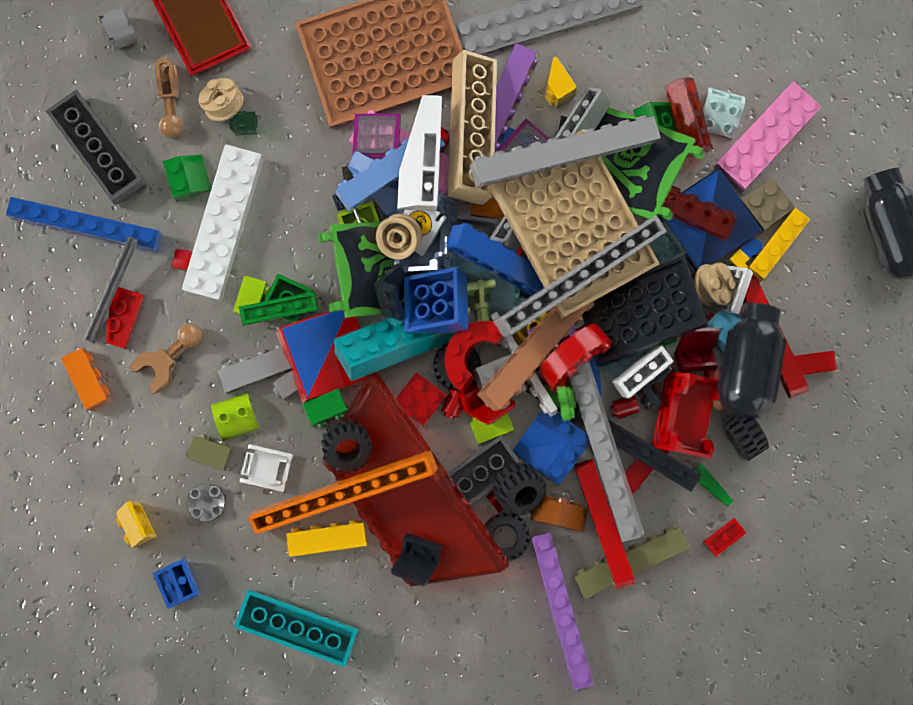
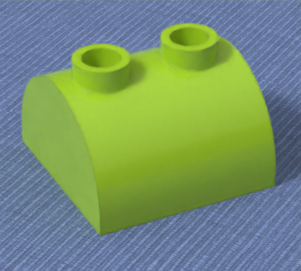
M249 393L211 404L213 417L223 441L260 430Z

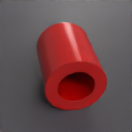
M450 389L441 411L444 412L443 416L454 420V417L459 418L463 405L459 396L461 393Z
M632 395L630 398L623 397L614 400L612 405L609 406L612 416H616L617 419L640 412L635 395Z

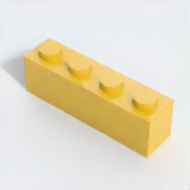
M797 208L792 210L749 265L748 269L753 271L758 281L761 282L765 279L810 221V218Z
M360 519L348 521L349 525L341 526V522L330 523L328 528L315 525L310 526V530L302 531V528L291 529V533H286L289 557L368 546L365 523H360Z

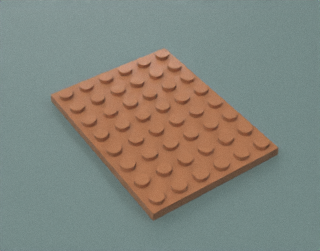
M362 0L295 22L330 128L355 121V113L367 114L369 110L379 113L422 99L423 95H434L452 89L453 59L463 49L446 0Z

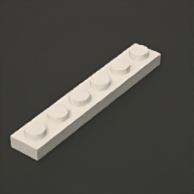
M497 312L490 315V321L492 322L500 318ZM512 335L506 337L501 343L504 349L507 348L510 354H513L519 347ZM534 374L528 380L531 386L529 390L534 398L538 397L540 400L539 406L543 413H548L551 417L557 413V407L537 375Z

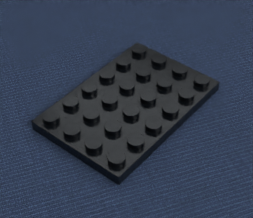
M684 255L660 264L593 301L594 306L582 314L585 327L597 324L612 341L611 347L602 354L600 352L598 355H594L598 367L709 326Z

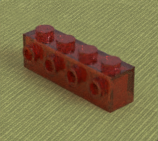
M682 77L665 85L667 98L672 109L671 113L677 127L676 131L694 138L696 141L693 146L701 147L703 152L707 153L714 150L694 78Z
M672 186L662 207L671 210L674 214L672 218L724 241H727L738 218L734 216L732 211L718 209L716 204L706 201V203L700 201L699 197L694 194H684L676 186Z

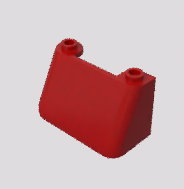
M670 372L666 376L661 397L662 403L659 407L653 438L656 448L712 459L714 444L712 440L706 439L713 401H719L717 380L678 372Z

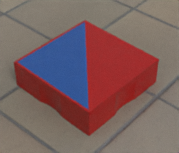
M328 311L279 327L277 330V337L285 358L291 366L293 379L302 403H306L336 389L351 388L374 380L378 376L376 371L351 381L335 355L334 339L361 329L356 317L345 318L344 311Z

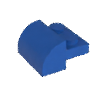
M186 558L153 573L167 609L201 595Z

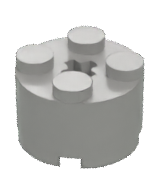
M124 7L98 15L100 23L104 25L103 31L113 51L135 43L137 40L136 32L133 25H129V17Z

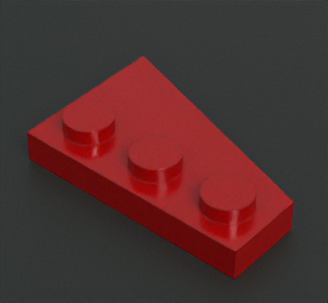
M118 287L109 307L106 330L107 344L126 350L145 297L143 294Z

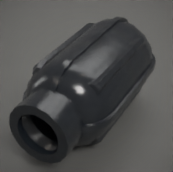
M896 167L875 173L864 179L868 197L863 214L881 267L894 279L909 280L913 279V188L904 183L900 168Z
M745 303L741 320L727 333L717 392L722 407L732 415L743 418H760L776 402L787 344L782 331L779 329L781 310L777 307L762 303Z

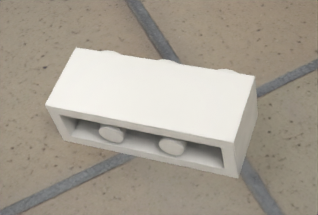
M654 346L611 383L622 397L630 398L674 361L663 346Z

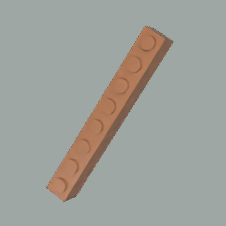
M590 302L563 318L560 317L555 306L552 307L477 395L493 411L505 409L509 405V399L512 395L515 396L523 388L521 385L524 381H528L534 376L535 373L533 371L537 366H542L549 352L552 353L558 348L559 345L557 343L561 338L564 339L570 334L571 331L569 329L573 324L576 325L582 320L583 317L581 315L585 311L590 310L594 306V302Z

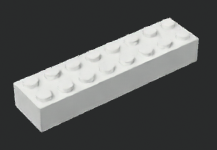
M224 145L182 286V290L185 293L222 303L264 161L262 154Z

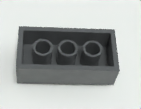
M500 435L440 478L438 482L461 513L492 491L494 480L498 478L497 475L502 473L504 468H509L511 464L516 465L520 460L502 435Z

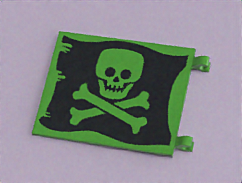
M609 107L595 128V131L600 130V127L607 124L616 126L624 120L636 121L637 117ZM657 125L661 138L655 143L601 156L631 213L646 219L659 215L671 221L674 214L670 209L662 207L688 155L690 154L702 160L705 152L702 151L701 147L693 146L696 141L694 138Z
M383 221L330 225L331 232L318 234L319 243L333 242L342 301L329 304L330 312L344 311L345 318L382 314L374 284L394 266L395 259L383 254L376 242V232ZM405 274V277L413 276V275H418V274ZM403 298V299L401 300V305H402L403 312H404V298Z

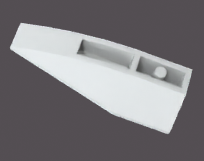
M422 96L399 170L398 209L437 211L442 96Z

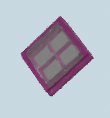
M355 113L352 153L354 154L357 151L371 159H382L390 149H398L400 147L401 114Z
M525 118L498 151L504 150L507 153L511 152L512 148L518 146L527 148L535 142L547 143L549 138Z

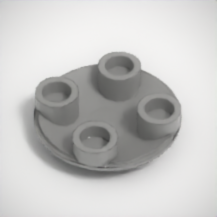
M210 483L195 486L187 496L186 505L188 512L193 518L202 522L217 519L225 508L223 492L217 486Z

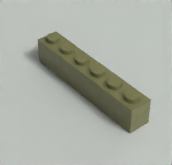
M673 525L663 530L665 534L660 536L654 534L647 537L646 543L640 545L637 542L628 547L629 551L625 553L633 575L690 549L681 528H675ZM604 558L593 563L595 567L589 570L584 567L576 571L577 575L573 578L583 598H587L614 585L607 561Z

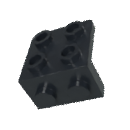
M397 263L374 284L382 315L401 321L405 317L401 305V300L404 298L405 274L402 265Z
M671 365L661 371L636 393L641 398L639 402L646 410L649 408L652 411L662 403L650 387L673 369Z
M406 533L403 539L402 552L392 566L390 573L421 586H426L441 562L443 545Z

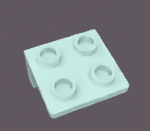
M708 88L698 129L734 138L744 109L745 97Z

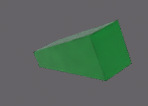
M700 463L694 470L702 475L698 483L725 506L729 507L734 500L704 465Z

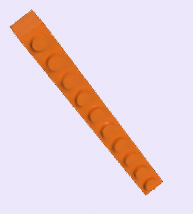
M430 450L257 509L248 518L256 535L433 475L438 467Z

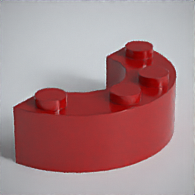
M477 321L468 324V330L457 331L447 346L445 353L446 372L452 384L462 393L467 390L475 379L468 366V359L472 350L484 343L494 344L499 347L505 340L494 322Z
M597 324L586 326L553 351L540 367L538 376L553 393L558 392V387L566 386L565 383L568 381V378L578 370L577 367L581 363H587L593 355H598L600 352L602 354L611 347L612 341Z

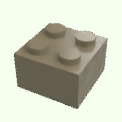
M772 177L741 199L762 229L761 233L795 208Z

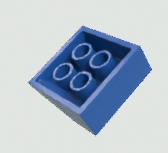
M458 267L404 277L405 333H451L468 330L467 274Z
M541 410L512 451L522 461L531 465L537 472L559 486L590 444V439L587 433L569 420L563 421L562 415L558 412L550 417L548 413L544 414Z

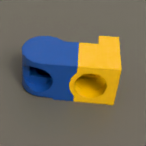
M756 238L748 240L727 262L734 267L748 268L745 263L751 257H755L761 252L763 247L761 241Z

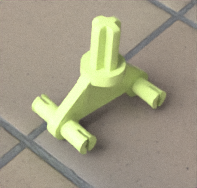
M478 279L477 282L467 283V298H474L476 304L473 305V311H476L478 321H489L488 309H490V304L488 302L484 303V296H491V288L496 287L495 279L487 281Z

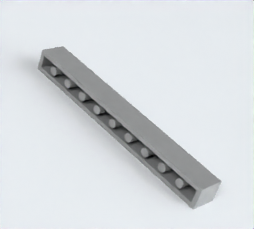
M587 87L555 137H558L560 140L564 139L568 134L577 133L583 129L594 128L595 130L611 105L604 91ZM504 216L490 239L499 241L503 244V247L517 252L521 244Z
M647 115L636 118V121L624 120L616 126L607 124L596 131L594 128L587 129L580 135L571 133L560 140L558 137L547 140V143L541 144L539 141L530 144L527 148L518 146L512 148L511 152L507 153L504 150L493 153L491 157H486V155L478 156L470 165L476 188L653 144L661 138L654 116L647 118Z
M656 215L495 320V325L504 338L512 335L667 232L658 217Z
M590 362L581 363L577 367L578 370L570 376L573 390L622 542L642 537L645 533Z

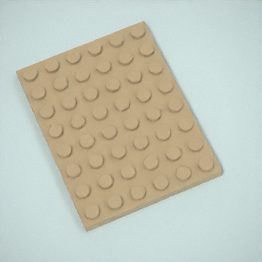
M583 129L577 132L576 134H583V131H585L586 129ZM601 157L488 185L544 288L639 226ZM647 244L555 305V308L560 317L563 318L656 267L660 263L650 245Z

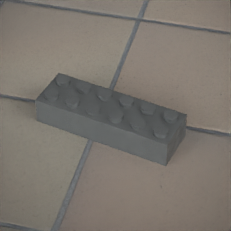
M77 89L46 110L51 120L115 205H118L147 184Z

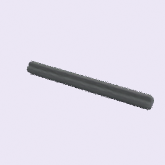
M130 236L127 238L84 336V339L89 342L95 341L136 248L138 240Z

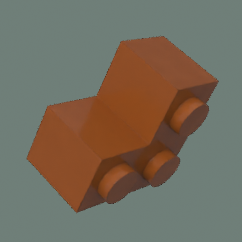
M545 495L543 496L544 500L531 512L530 520L583 532L588 509L582 508L581 503L570 501V504H568L569 500L557 497V501H554L555 497Z

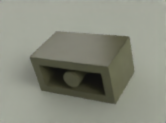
M202 434L199 437L194 436L186 458L226 471L233 449L229 448V443L218 440V443L210 441L211 437Z

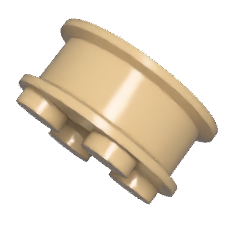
M228 78L210 80L199 95L198 102L210 120L220 122L236 115L243 105L244 98L242 93L237 90L234 81Z
M406 214L390 216L379 225L376 232V242L383 254L392 259L408 257L419 248L422 241L420 225L414 218ZM396 233L402 236V241L397 239Z
M719 262L712 266L709 264L700 266L695 274L694 284L701 303L710 307L715 304L725 305L729 303L733 296L736 281L732 277L729 268Z

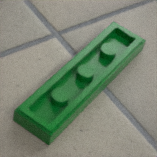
M315 291L239 306L242 326L319 311Z

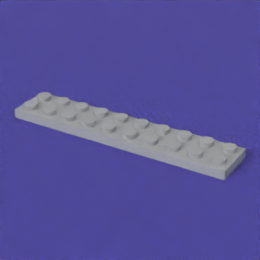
M531 0L455 23L454 26L463 50L485 55L515 46V44H522L642 7L643 3L642 0Z

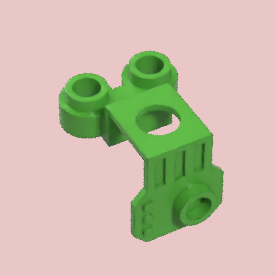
M566 383V386L558 387V392L556 391L555 393L545 384L544 388L557 408L561 407L562 420L568 421L571 418H575L574 408L577 407V399L572 383Z

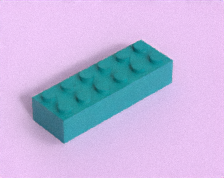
M405 317L401 321L387 318L334 339L335 355L350 380L354 381L449 343L456 332L405 333Z
M251 589L246 592L234 625L235 628L342 667L347 666L359 632V628Z

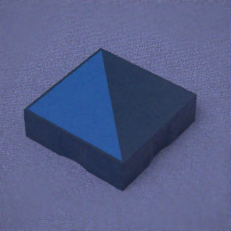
M720 168L662 205V207L670 209L674 214L671 221L659 215L657 216L666 229L667 234L676 242L681 255L685 256L696 272L702 265L709 264L712 266L720 258L738 249L748 240L762 232V229Z

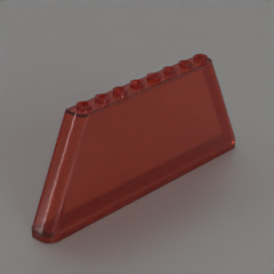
M374 372L364 379L343 418L345 422L351 419L353 423L357 421L366 428L373 447L371 448L372 456H369V462H364L365 467L362 469L358 467L356 472L350 470V473H345V470L338 472L336 468L332 469L324 456L323 460L325 461L326 468L336 477V482L430 451L431 448L379 374ZM351 439L344 440L339 443L336 450L343 453L350 452L356 447L357 442ZM432 450L431 452L438 467L433 475L351 502L358 509V515L369 525V531L380 541V547L391 557L390 561L393 565L402 552L403 539L406 533L443 545L441 562L427 584L500 573L509 567L506 556ZM403 579L405 583L410 585V587L419 585Z

